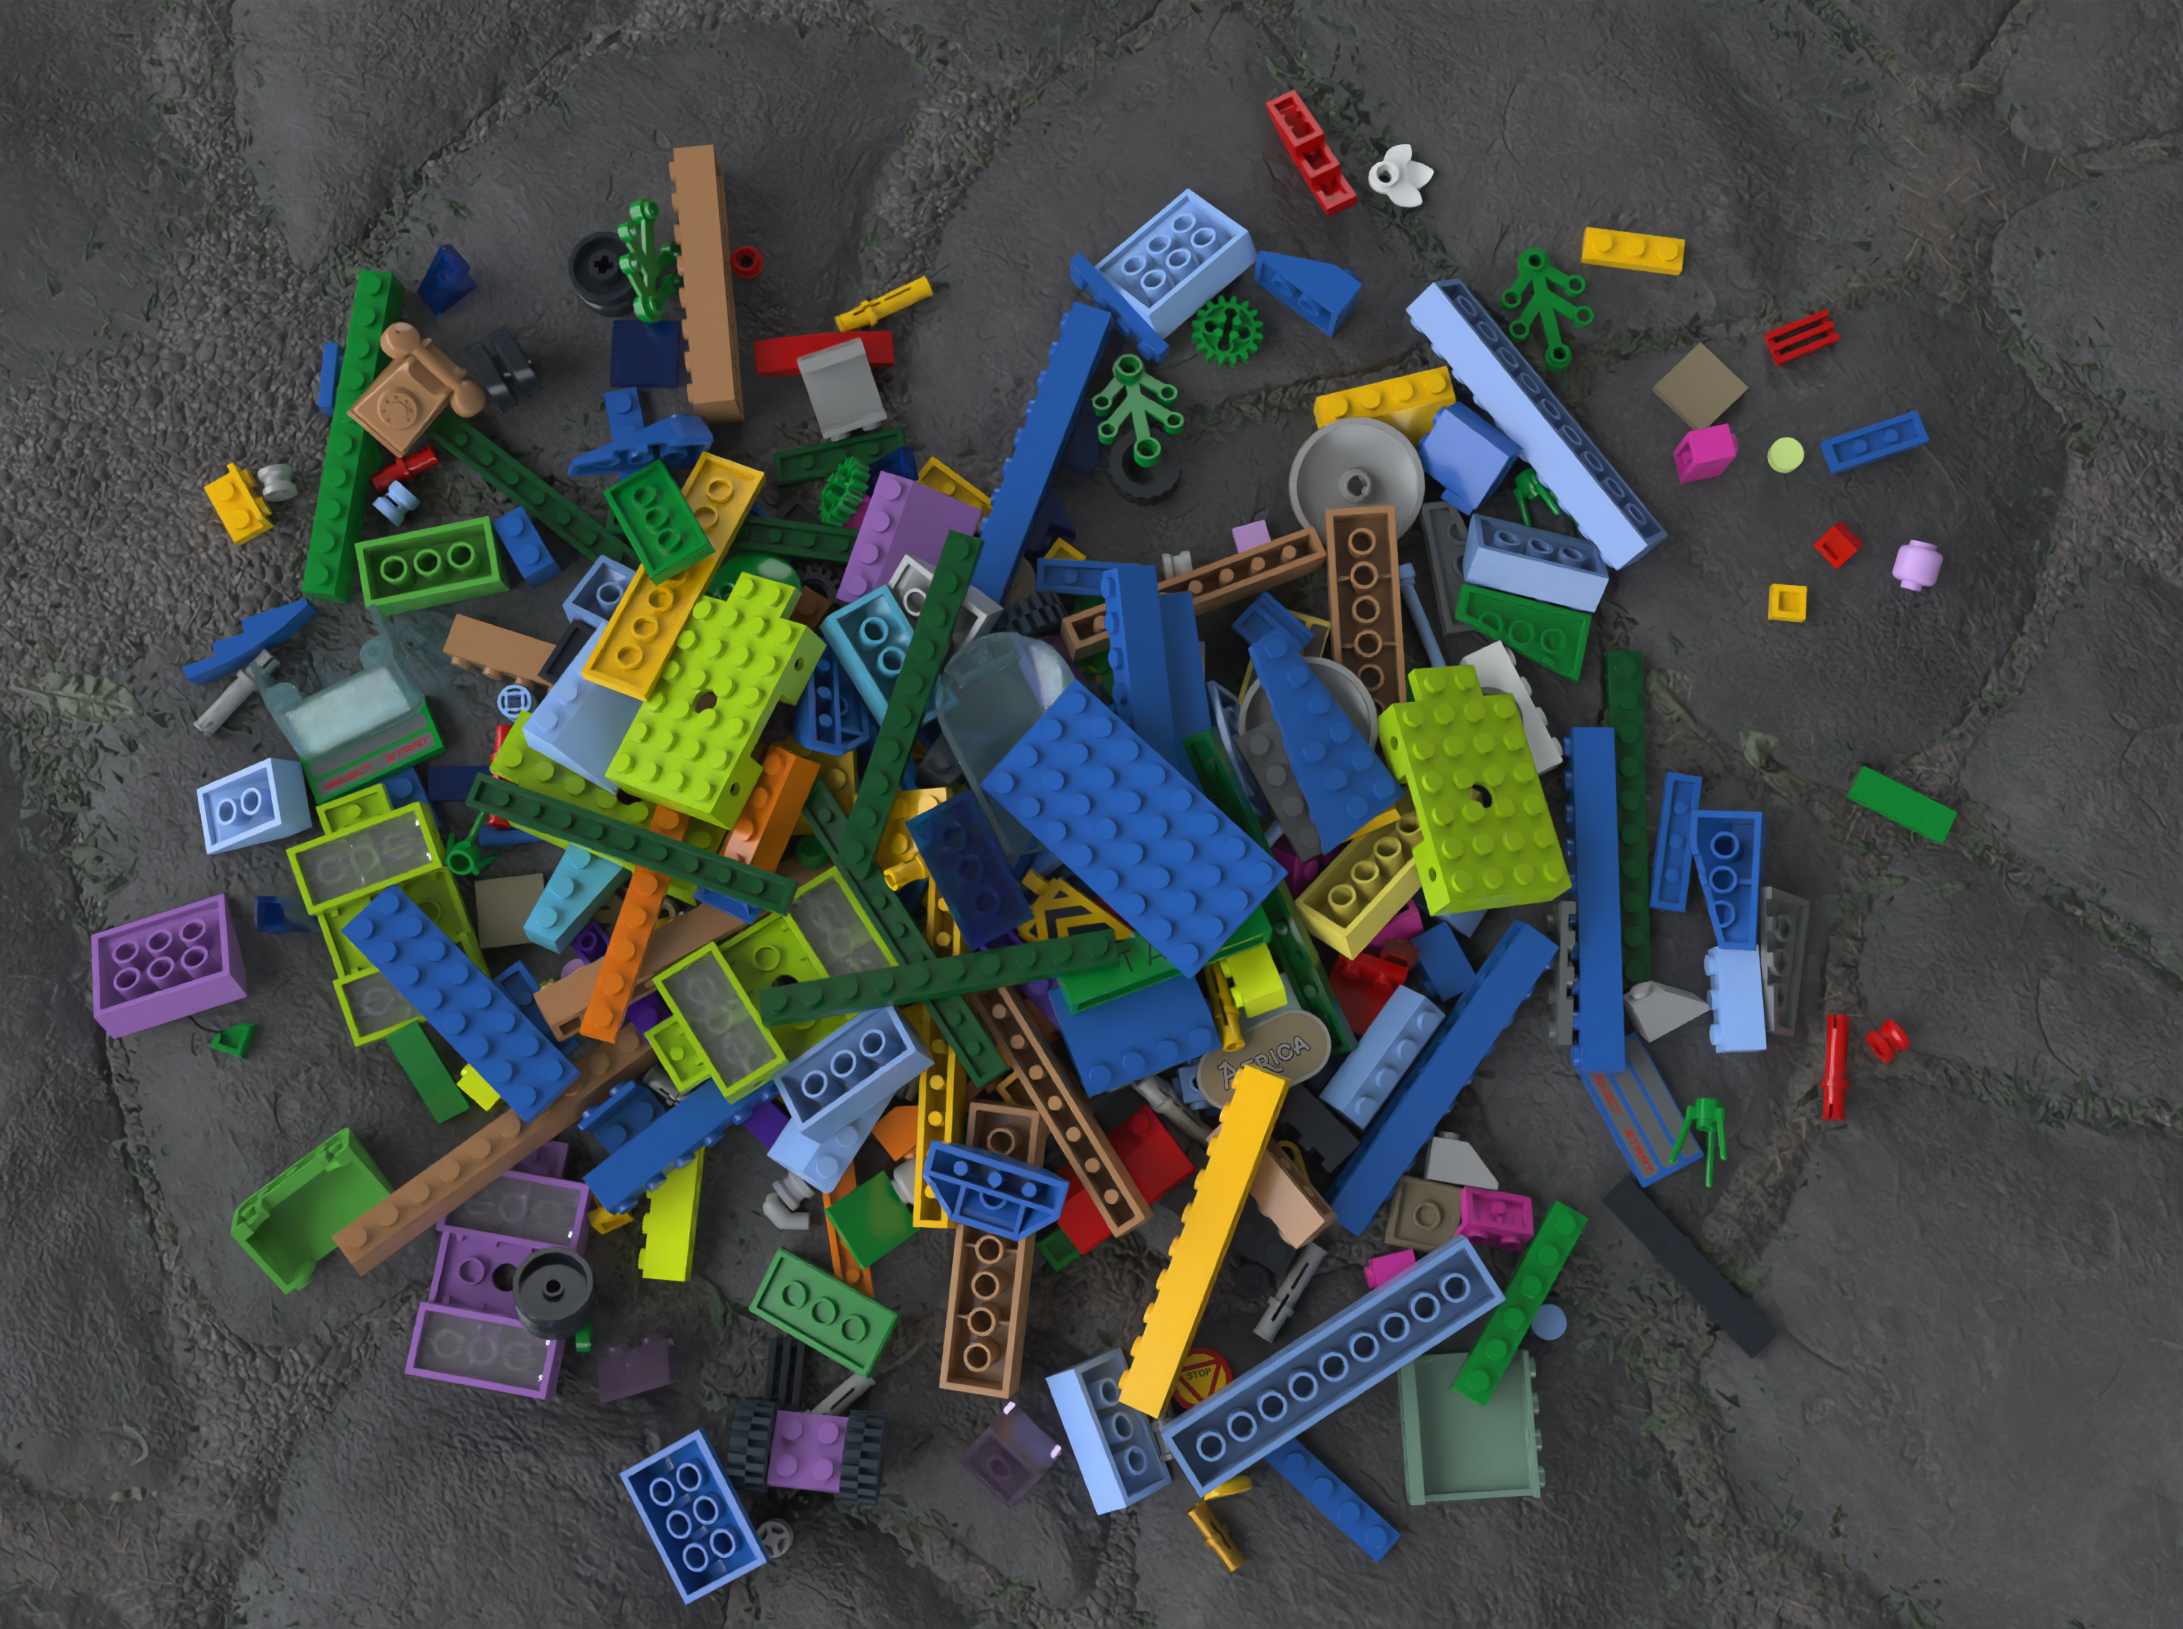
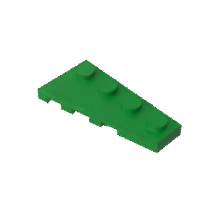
M1468 584L1461 585L1454 619L1495 641L1501 640L1502 644L1572 682L1579 681L1592 615Z

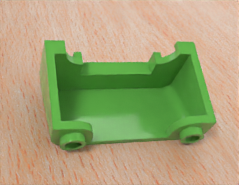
M344 1128L246 1199L233 1214L230 1235L283 1293L287 1295L295 1288L297 1290L304 1288L313 1280L316 1262L338 1247L332 1238L333 1235L395 1191L355 1134L349 1128Z

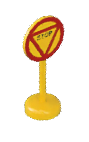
M1207 1348L1190 1349L1173 1392L1175 1400L1184 1408L1190 1409L1232 1382L1231 1370L1226 1360L1216 1351ZM1246 1475L1234 1476L1204 1495V1499L1211 1500L1252 1489V1481Z

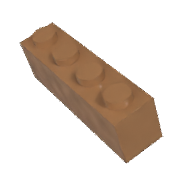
M1223 1123L1206 1138L1209 1143L1214 1135L1219 1136ZM1271 1136L1250 1189V1194L1256 1200V1206L1259 1211L1266 1217L1271 1218L1277 1225L1282 1239L1297 1249L1310 1244L1338 1215Z

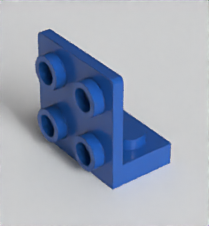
M623 1080L610 1090L609 1094L612 1097L602 1105L595 1103L581 1115L584 1120L577 1126L582 1132L593 1133L609 1154L613 1155L667 1113L668 1110L646 1084L636 1080H631L629 1083L627 1080Z

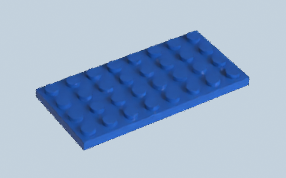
M1076 678L980 784L982 788L1189 980L1194 978L1289 874L1284 867Z

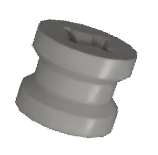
M274 464L258 471V479L264 484L262 495L265 501L279 502L297 495V487L291 481L293 471L290 465Z
M1189 550L1182 551L1179 555L1175 556L1169 553L1162 554L1165 581L1193 570Z
M791 1171L788 1172V1176L783 1180L778 1179L772 1183L778 1195L792 1211L799 1207L800 1201L805 1197L811 1198L816 1194L811 1184Z
M781 1518L767 1520L756 1531L770 1558H776L784 1554L792 1545L794 1538L791 1525Z

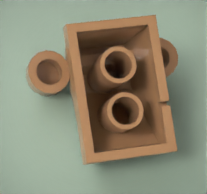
M405 322L393 323L381 335L380 345L382 350L394 359L346 412L399 459L405 455L449 403H451L455 413L468 418L480 412L486 401L485 392L478 383L471 380L464 381L467 375L465 368L462 369L452 362L432 343L431 338L420 340L421 337L417 329Z

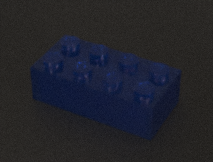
M967 789L904 822L970 951H976L1038 918L973 791Z

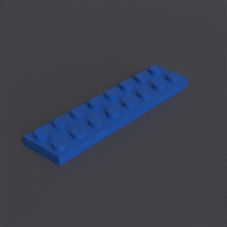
M394 884L384 889L341 930L527 1124L531 1125L582 1075L563 1053L398 885Z

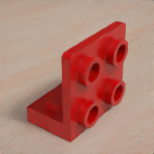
M1340 952L1337 954L1329 980L1353 1034L1361 1037L1365 1034L1399 985L1404 984L1409 968L1360 952L1353 961Z

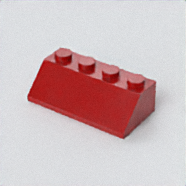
M1148 1103L1106 1134V1137L1149 1206L1197 1171L1165 1121ZM1069 1162L1054 1173L1070 1182L1061 1218L1056 1220V1222L1081 1254L1085 1255L1113 1233Z

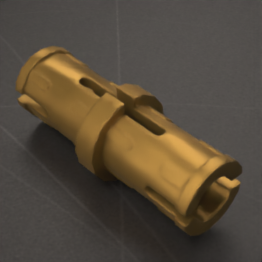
M1204 1499L1198 1501L1186 1511L1185 1514L1189 1516L1203 1535L1205 1546L1213 1549L1227 1568L1228 1573L1239 1568L1247 1560V1557L1243 1555L1229 1536L1228 1532L1230 1530L1227 1525H1221Z

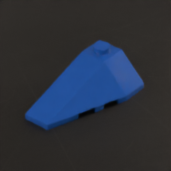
M677 413L670 416V418H666L572 459L568 469V476L579 477L639 471L659 458H662L667 468L695 466L702 452L708 453L714 441L713 435L700 415L689 416L688 413Z
M1691 810L1689 844L1695 859L1719 949L1756 951L1760 915V887L1763 884L1767 818L1763 812Z

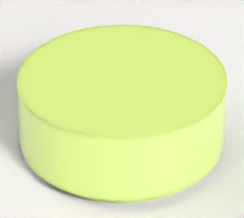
M1780 438L1770 447L1767 454L1768 462L1774 470L1780 473L1792 472L1803 461V447L1793 438Z

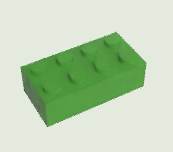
M489 516L355 543L366 609L379 618L510 591L502 542L492 524L493 520Z

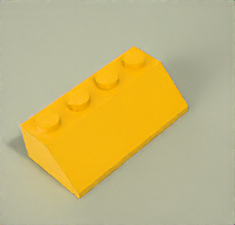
M1443 366L1316 397L1313 411L1318 429L1331 422L1354 417L1371 418L1387 423L1401 432L1410 441L1415 450L1418 451L1416 446L1420 439L1426 433H1430L1435 426L1432 420L1436 413L1443 406L1449 407L1456 403V397L1448 368Z

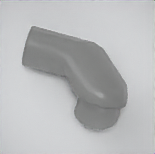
M774 1192L766 1196L765 1203L763 1204L764 1214L777 1228L810 1230V1213L790 1212L778 1193Z

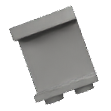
M860 337L796 358L824 439L831 438L832 442L842 440L851 435V430L860 427L863 428V431L872 430L882 425L881 420L887 419Z

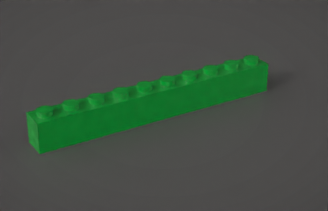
M362 269L359 271L301 589L302 592L315 601L346 605L349 603L357 558L355 543L360 542L371 480L369 476L374 446L377 447L378 440L346 412L392 361V357L382 350L380 337L389 326L399 322L405 287L390 272Z

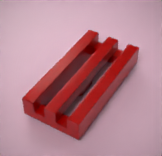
M1827 309L1764 335L1763 338L1776 366L1835 344L1841 339L1839 334L1833 330L1835 327L1833 321L1829 322L1828 320L1829 313ZM1818 322H1820L1821 324L1818 327H1815L1813 329H1810L1808 331H1805L1803 333H1800L1778 343L1774 342V340L1778 338H1781L1783 336H1786L1788 334H1791L1793 332H1796ZM1825 332L1826 337L1783 355L1779 352V350Z

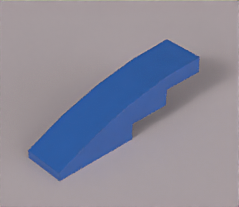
M305 598L242 619L244 633L212 643L215 656L183 666L186 679L197 686H201L252 663L264 648L270 652L292 637L319 613L317 606Z

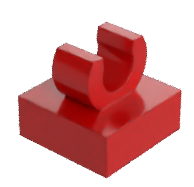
M1839 521L1813 546L1838 569L1863 544L1860 542L1861 539L1848 529L1847 524Z

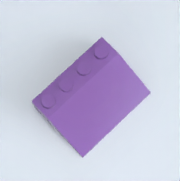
M881 471L836 596L841 608L885 584L888 585L906 553H910L936 567L949 529L974 537L982 511L913 480Z
M224 893L91 935L94 1018L113 1039L248 997L246 969L228 899Z

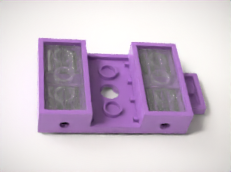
M549 1140L437 1222L436 1230L443 1231L428 1301H420L404 1374L539 1399H548L555 1396L566 1339L548 1341L534 1337L525 1330L516 1315L513 1290L509 1292L500 1290L494 1282V1274L496 1269L505 1263L512 1264L518 1268L530 1254L543 1248L562 1247L575 1251L581 1257L584 1256L590 1227L587 1213L593 1211L595 1203L593 1195L595 1194L584 1182L564 1179L571 1144Z

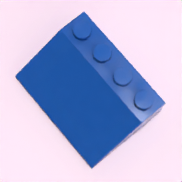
M1183 974L1073 1016L1069 1011L1060 986L1047 991L1080 1089L1088 1098L1222 1048L1211 1013L1195 976L1192 980H1189Z
M703 1427L620 1473L685 1605L771 1560Z

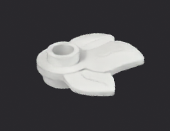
M1402 144L1390 148L1384 160L1371 168L1368 181L1374 191L1380 194H1387L1394 204L1408 208L1417 207L1422 204V197L1418 190L1430 181L1434 171L1422 163L1411 161V145ZM1382 175L1388 176L1390 182L1384 183L1379 180V177Z

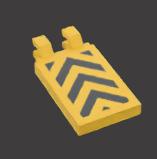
M1032 868L1021 882L1040 895L1030 910L1011 896L1000 910L1013 921L1019 923L1016 927L1019 931L1018 935L1028 943L1112 928L1115 931L1116 942L1119 943L1127 940V937L1135 932L1062 877H1059L1058 880L1052 878L1049 881Z

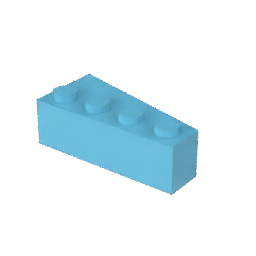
M570 844L523 927L528 940L561 954L590 922V918L601 906L604 907L612 898V894L624 881L627 882L632 875V871Z

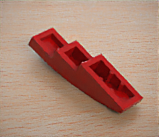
M1292 90L1266 102V109L1284 145L1326 216L1329 218L1356 205L1357 195L1342 175L1341 164L1326 144L1323 130L1296 91Z
M891 331L820 333L755 341L753 343L756 376H802L796 358L858 337L862 340L870 367H892L895 359Z

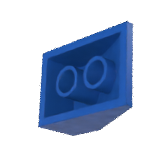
M1262 250L1257 255L1253 281L1331 339L1356 309L1362 284L1352 271L1348 269L1342 270L1335 264Z

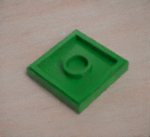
M884 1170L879 1171L824 1209V1212L861 1270L867 1268L921 1230L920 1227H913V1216L896 1193Z

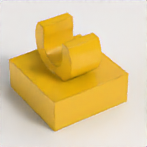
M593 1195L598 1208L587 1213L591 1226L602 1235L634 1221L631 1210L623 1215L618 1212L614 1216L607 1212L598 1198Z

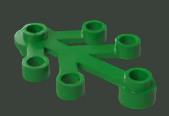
M642 198L633 201L630 205L632 220L621 223L618 226V234L631 252L620 257L619 265L638 295L633 303L637 317L642 322L656 323L663 317L664 302L672 294L679 293V288L684 287L682 277L676 272L665 275L662 279V285L657 290L656 278L670 263L677 262V256L682 254L680 245L673 241L663 244L661 252L655 257L653 224L660 217V208L655 200ZM639 227H641L642 248H641V246H640V244H639V242H638V239L640 238V229H639ZM640 271H641V273H642V275H643V280H642L640 274L638 273V272H640Z
M1531 247L1520 254L1517 261V268L1520 274L1511 288L1503 292L1500 298V306L1507 312L1515 311L1521 302V294L1528 284L1532 283L1534 295L1519 319L1511 323L1507 332L1508 337L1516 343L1524 341L1529 333V326L1539 312L1548 348L1543 356V363L1549 371L1559 373L1568 367L1572 359V353L1568 346L1562 344L1554 311L1571 320L1573 325L1579 329H1585L1590 326L1594 313L1591 308L1587 306L1576 307L1548 290L1546 280L1563 288L1568 297L1577 298L1582 295L1586 283L1579 275L1569 277L1552 267L1550 257L1544 250ZM1529 260H1538L1540 262V266H1532L1529 263ZM1577 283L1580 286V290H1572L1569 284ZM1512 296L1515 298L1516 303L1508 304L1505 301V297ZM1579 313L1587 315L1588 321H1580L1577 315ZM1513 328H1522L1524 334L1516 335L1513 332ZM1553 352H1562L1564 354V359H1556L1553 355Z
M1125 354L1120 356L1113 365V380L1102 393L1093 397L1092 411L1099 417L1109 415L1112 411V400L1125 387L1126 399L1107 421L1102 422L1098 426V439L1103 444L1114 443L1118 438V429L1131 415L1137 439L1134 444V460L1140 466L1149 468L1160 460L1161 445L1158 440L1150 437L1146 414L1162 422L1165 432L1170 435H1177L1183 431L1184 417L1178 412H1171L1166 409L1177 403L1178 391L1176 387L1164 384L1145 373V365L1138 356ZM1139 386L1158 395L1157 401L1159 404L1142 395ZM1171 394L1172 397L1165 398L1162 395ZM1105 403L1107 406L1099 407L1097 404ZM1176 421L1179 424L1173 426L1170 425L1169 422ZM1109 430L1113 433L1110 435H1105L1102 432Z

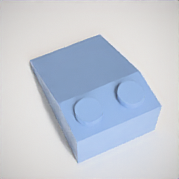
M269 758L197 789L207 854L210 855L289 837L312 827L301 762Z

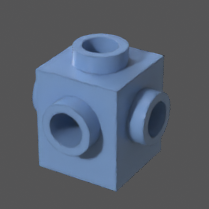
M1200 1059L1183 1062V1068H1178L1175 1071L1176 1077L1171 1078V1087L1175 1091L1176 1097L1180 1098L1184 1105H1190L1191 1111L1211 1108V1104L1202 1097L1199 1089H1196L1192 1083L1193 1080H1196Z

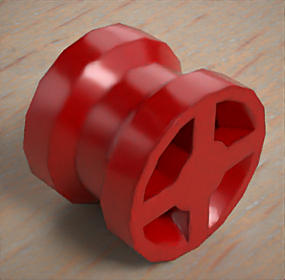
M1891 1019L1884 1021L1881 1029L1878 1031H1870L1865 1035L1870 1049L1885 1063L1893 1060L1894 1054L1898 1051H1906L1911 1047L1906 1033Z

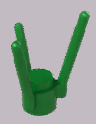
M1533 467L1523 471L1514 479L1518 488L1513 491V494L1519 503L1524 525L1528 527H1533L1526 498L1533 502L1542 497L1555 515H1559L1561 512L1556 505L1557 496L1550 488L1544 487L1536 477L1537 472ZM1567 514L1568 517L1578 526L1579 523L1575 520V518L1572 515Z
M479 813L464 841L455 844V834L450 833L448 835L446 854L442 862L447 864L448 868L455 874L466 875L472 872L477 875L482 868L500 858V853L495 852L479 861L480 852L476 844H474V839L485 821L487 813Z
M1698 1098L1695 1100V1107L1687 1106L1686 1118L1668 1162L1670 1164L1675 1163L1691 1124L1695 1122L1696 1129L1707 1132L1705 1185L1710 1188L1713 1183L1716 1131L1718 1133L1721 1160L1727 1159L1726 1109L1723 1108L1724 1103L1710 1098Z

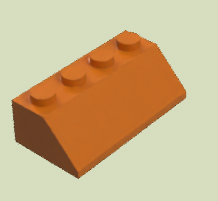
M767 740L757 762L763 767V770L732 831L728 830L718 854L775 873L821 764Z

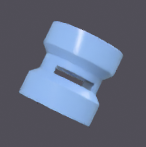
M394 480L388 487L389 492L383 497H378L372 504L398 527L405 520V514L409 510H415L421 502L397 480Z
M521 685L507 686L501 691L497 701L502 714L514 723L521 710L533 714L539 706L535 696Z

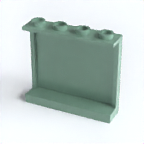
M1516 1350L1485 1407L1481 1408L1448 1389L1468 1352L1421 1354L1397 1370L1406 1497L1410 1505H1426L1425 1502L1531 1495L1535 1498H1541L1540 1488H1545V1473L1543 1466H1538L1537 1451H1542V1437L1540 1429H1535L1534 1415L1539 1414V1401L1537 1393H1532L1531 1378L1536 1377V1365L1534 1357L1529 1356L1528 1350Z

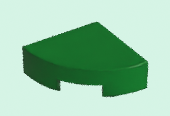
M247 1023L233 1025L218 1033L211 1041L209 1047L240 1058H246L257 1025Z

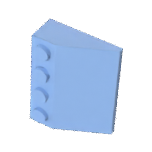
M1187 188L1099 262L1095 268L1152 329L1164 339L1205 305L1206 301L1212 299L1251 266L1257 259V252L1249 231Z
M602 622L522 728L529 747L616 795L620 788L604 777L643 701L583 679L581 671L607 626L606 623Z

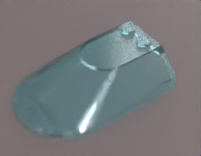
M1016 632L992 633L977 638L963 646L946 664L935 696L936 713L942 732L1006 858L1041 852L1047 849V847L982 788L980 784L1075 679L1066 661L1053 647L1040 639L1035 640L1030 637L1021 636Z

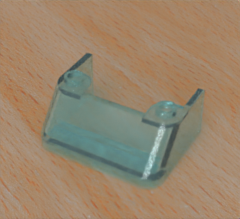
M375 604L368 606L380 635L368 640L360 650V660L364 670L302 699L299 690L292 684H278L277 680L256 661L249 663L268 711L295 752L308 762L320 761L417 714L424 705L423 691L394 624Z

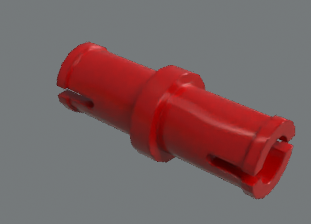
M429 444L407 457L403 456L400 459L397 457L395 463L375 473H371L370 476L376 489L382 493L388 489L394 480H397L399 483L404 480L410 482L415 479L416 474L436 464H440L441 461L434 447Z

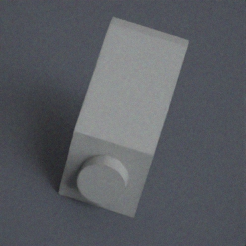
M1651 980L1633 986L1630 992L1623 995V1004L1635 1031L1648 1042L1661 1037L1710 1010L1709 1005L1695 994Z
M1439 1131L1438 1137H1432L1428 1142L1423 1179L1498 1190V1181L1469 1142L1459 1141L1460 1134Z

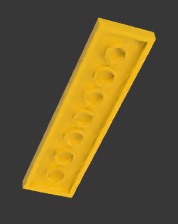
M705 451L702 452L681 492L716 552L658 586L654 585L641 563L582 669L583 679L639 700L648 701L661 677L665 664L670 660L677 647V639L684 632L694 606L697 604L700 595H705L766 481L764 472Z

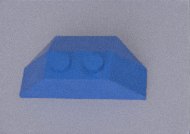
M819 637L827 646L796 706L792 705L793 741L807 749L842 756L869 741L868 706L827 639Z
M931 1140L922 1173L924 1180L930 1185L935 1197L950 1220L1015 1241H1020L1061 1218L1070 1185L1069 1181L1045 1168L982 1148L939 1140Z

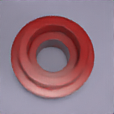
M739 247L730 258L732 271L742 279L754 278L763 269V257L754 247ZM745 260L753 261L752 266L748 268L742 267V263Z

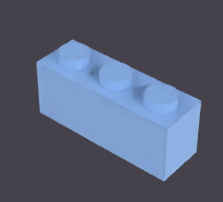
M1759 945L1756 946V951L1719 949V946L1709 949V955H1705L1704 969L1706 975L1710 976L1711 990L1707 991V1004L1710 1010H1713L1714 1024L1710 1025L1709 1035L1711 1044L1716 1045V1053L1758 1052L1766 1050Z

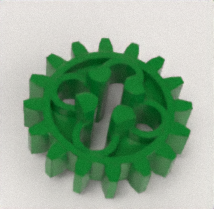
M1219 296L1218 304L1216 305L1210 300L1206 301L1207 311L1198 309L1196 314L1198 320L1192 321L1191 330L1195 331V333L1192 334L1191 341L1192 343H1199L1196 347L1197 355L1206 353L1205 363L1209 364L1215 359L1218 361L1217 366L1219 369L1223 367L1224 362H1229L1231 369H1235L1236 360L1239 359L1243 364H1247L1249 359L1248 353L1256 356L1258 352L1256 344H1262L1263 335L1258 332L1262 331L1263 322L1255 321L1258 318L1257 309L1250 312L1247 311L1249 302L1246 300L1240 306L1236 304V296H1233L1230 302H1225L1224 297ZM1232 313L1235 317H1233L1229 335V350L1221 351L1218 348L1222 345L1226 314ZM1207 326L1215 327L1213 332H1208L1205 328ZM1241 332L1249 335L1246 339H1241L1239 336Z
M854 456L851 458L847 457L844 464H839L837 472H833L828 477V482L830 483H827L822 490L820 498L822 504L818 508L820 512L818 519L821 520V523L831 527L842 528L844 522H849L850 515L857 512L860 508L859 503L863 501L866 495V490L868 489L866 482L871 475L868 473L870 466Z

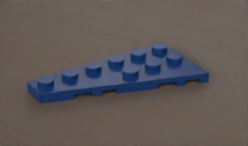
M1276 627L1252 644L1248 651L1261 687L1266 690L1272 706L1270 711L1274 722L1278 723L1283 739L1281 741L1299 790L1304 793L1310 810L1308 815L1312 826L1315 825L1321 840L1319 845L1322 853L1326 855L1402 798L1406 793L1280 628Z

